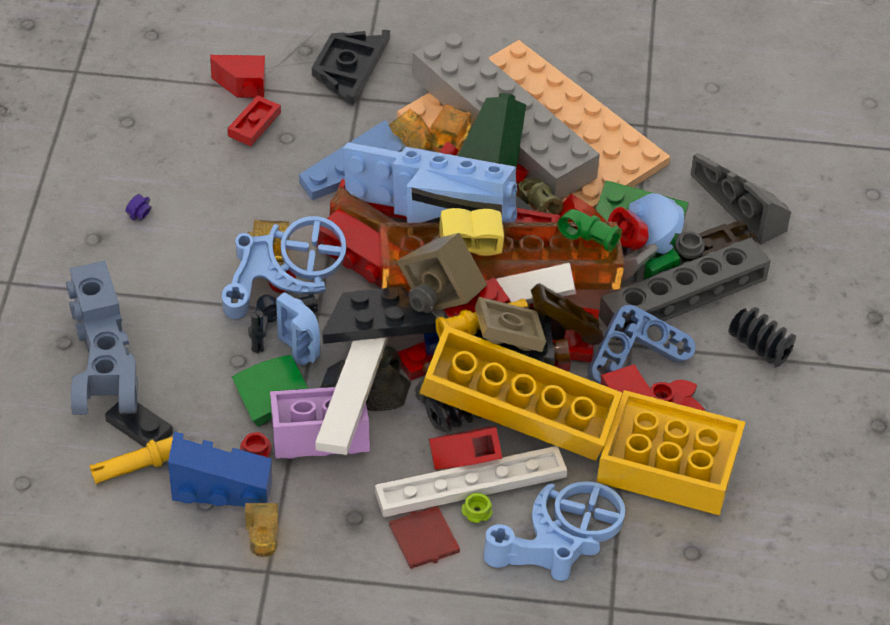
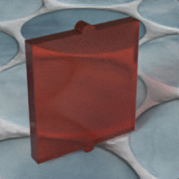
M438 506L418 513L412 511L409 516L389 522V527L410 569L430 562L438 563L439 559L460 553V548Z

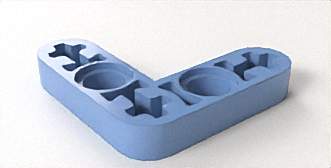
M625 305L613 315L603 340L600 342L588 368V378L600 384V372L597 368L604 366L607 359L614 361L608 364L606 373L621 369L634 341L674 362H683L691 358L695 353V342L688 334L634 305ZM630 313L631 320L634 323L628 325L624 332L615 331V328L620 330L625 323L622 315ZM649 326H656L660 329L661 339L658 342L650 340L647 336ZM611 338H618L622 342L623 349L620 354L610 351L608 342ZM667 340L674 344H677L682 341L684 343L683 349H685L686 352L678 354V348L675 345L669 343L665 347H663V344L666 343Z

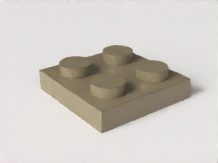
M482 297L478 298L475 310L483 338L495 344L507 343L515 345L524 351H543L546 339L537 311Z

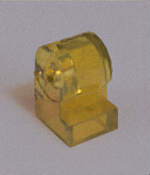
M409 108L388 125L393 134L403 139L406 147L427 151L432 150L434 137L421 115Z
M245 503L246 530H249L250 550L256 556L268 557L274 554L278 547V503Z

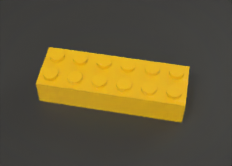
M447 325L444 327L420 390L422 395L594 461L597 460L605 445L622 392Z

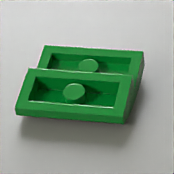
M285 355L258 363L232 376L250 417L257 427L272 419L270 391L309 389L292 355Z

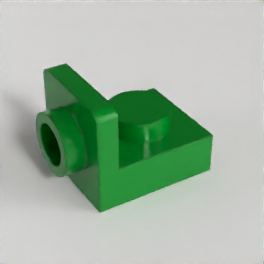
M672 248L664 255L656 252V258L651 259L645 264L643 280L655 276L661 271L678 267L681 257L676 250Z

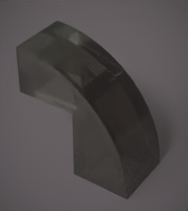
M341 360L327 368L320 388L336 387L345 360ZM391 365L378 370L366 400L367 410L386 411L404 406L411 381Z

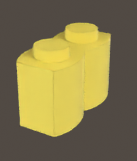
M460 208L441 211L439 223L440 237L459 232L470 253L484 256L502 253L504 232L501 212L493 209H478L471 212Z

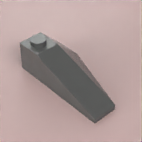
M699 153L693 155L690 175L737 222L744 221L748 225L747 232L754 233L760 245L787 232L791 211L774 194Z

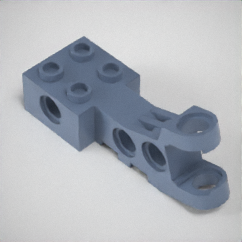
M106 261L69 268L71 281H67L66 286L69 298L74 299V301L69 302L73 320L76 319V321L80 322L76 323L79 341L85 340L89 352L87 371L72 377V414H88L87 399H91L93 395H119L120 414L136 413L138 399L136 362L133 354L129 353L128 348H124V345H129V340L126 332L122 331L119 302Z

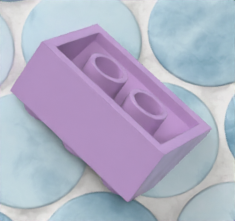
M336 387L270 391L275 458L292 459L302 456L337 454L318 451L315 445ZM366 403L348 454L370 452L369 417Z

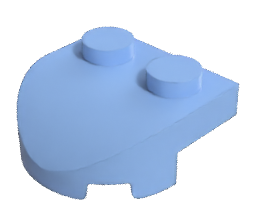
M655 193L648 194L630 203L629 210L635 213L648 226L649 238L645 245L656 244L657 252L663 255L673 248L669 243L675 233L680 234L683 229V208L677 205L675 200ZM627 248V254H629L632 249Z
M284 292L276 299L278 339L292 348V356L296 363L305 365L308 362H312L313 364L320 357V331L316 316L301 300L293 298Z

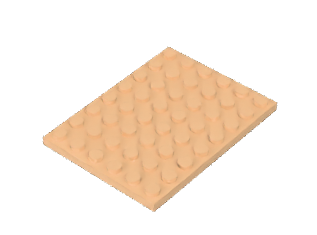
M520 40L489 57L494 64L600 154L597 179L572 192L573 195L596 209L606 180L635 187L669 165L670 156ZM430 92L397 111V119L438 153H440L441 148L446 142L451 143L460 151L471 130ZM519 185L517 186L516 197H519ZM569 195L562 198V202H564ZM528 204L533 210L538 211L536 206Z

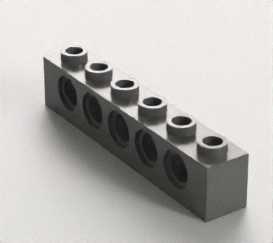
M752 238L735 242L726 248L709 252L705 256L693 261L684 262L678 267L661 271L645 280L636 281L617 291L608 292L601 297L599 317L608 328L613 315L618 309L625 305H634L662 321H667L766 281L771 260ZM630 313L622 315L625 323L620 330L615 328V331L624 332L628 325L634 323L631 320Z

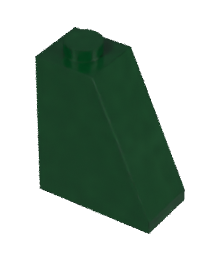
M500 93L499 97L486 98L457 156L514 166L517 169L526 104L515 100L516 96L508 93Z

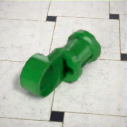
M575 209L567 211L558 220L559 231L567 239L576 240L580 237L586 241L593 240L604 246V249L609 252L614 250L622 235L621 228L617 226L612 227L600 221L601 219L595 215L590 217ZM568 219L575 222V224L578 227V230L570 226V224L568 223Z

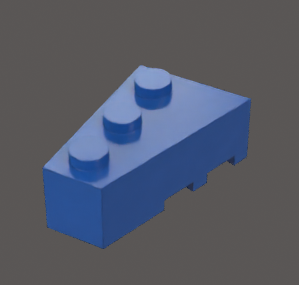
M174 431L168 459L172 501L207 503L216 506H244L250 509L268 508L272 484L271 458L232 448L231 452L213 448V442L203 440L202 444L183 439V433Z

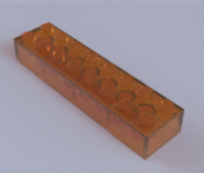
M502 222L504 232L502 253L484 256L471 252L485 281L493 277L497 279L570 263L575 290L620 289L625 265L620 240L614 250L609 252L604 249V246L593 240L586 241L580 237L576 240L567 239L559 231L558 222ZM568 222L572 228L578 230L575 222ZM604 222L612 227H618L617 222ZM380 223L379 260L382 288L403 286L407 291L411 290L397 261L433 240L440 238L439 223Z

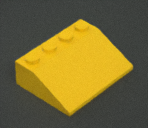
M624 390L600 456L597 483L720 516L746 422Z

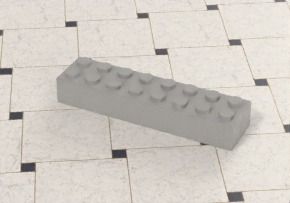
M457 31L413 52L412 77L470 129L486 98L499 97L500 93H508L516 96L515 100L526 104L517 163L529 171L526 176L527 178L541 179L550 186L552 194L560 199L597 179L600 154Z

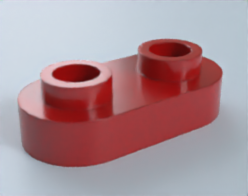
M617 207L612 211L607 224L622 229L619 243L632 250H638L644 246L649 238L647 224L626 208Z

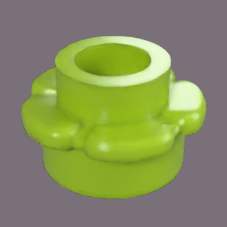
M482 493L469 495L461 507L462 514L467 516V520L472 523L487 521L493 514L490 499Z

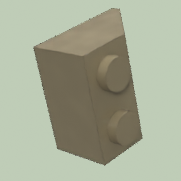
M459 232L437 238L397 261L411 289L421 284H426L436 292L438 300L433 306V311L466 304L487 286Z

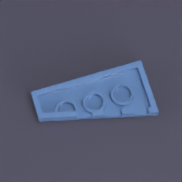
M386 120L349 142L402 152L406 147ZM343 147L299 174V183L312 200L337 191L342 178L345 179Z

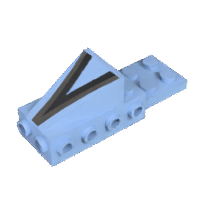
M349 142L343 147L346 198L394 207V214L407 217L408 237L416 238L439 234L441 211L452 208L465 209L471 212L478 209L497 210L501 212L504 234L510 225H513L516 221L517 183L516 167L411 147H405L402 152Z

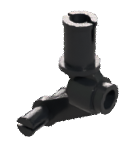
M268 294L259 297L255 312L253 311L250 314L251 326L248 328V335L252 342L251 350L255 353H259V350L261 352L264 351V337L267 334L268 322L277 321L276 298ZM313 294L297 298L311 309L313 313L318 311L317 308H314L318 307V304Z

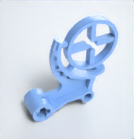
M309 216L296 220L285 232L279 231V225L274 224L269 235L252 237L248 233L239 234L236 237L235 245L236 256L241 260V263L233 275L232 283L227 285L222 291L223 311L229 318H243L249 311L252 283L256 278H264L275 287L290 293L309 295L326 292L322 279L334 274L342 266L346 255V240L341 229L334 222L326 218ZM314 225L312 233L313 246H316L318 243L320 226L331 230L338 237L341 247L320 244L318 245V253L339 256L337 261L324 270L313 271L315 251L311 250L309 252L307 270L294 265L287 256L286 249L309 251V243L288 240L297 229ZM276 238L281 239V256L284 262L281 266L276 261L273 252ZM290 270L293 274L303 279L314 280V283L295 279L287 274L286 271ZM233 299H238V303H233Z
M576 482L568 485L560 492L554 490V484H547L538 494L533 505L532 525L536 538L526 540L515 537L510 527L501 524L493 525L486 531L483 553L484 561L496 568L505 567L509 564L518 566L538 565L551 570V576L555 580H567L570 576L571 566L581 554L595 555L599 553V542L611 539L621 530L625 517L624 502L613 489L597 482ZM579 493H592L588 503V511H594V519L613 525L599 531H587L591 513L585 512L584 504L566 499ZM600 495L608 499L616 507L618 513L600 508L594 510L598 496ZM550 497L556 499L554 506L555 521L551 520L546 508ZM560 510L584 515L580 529L566 521Z

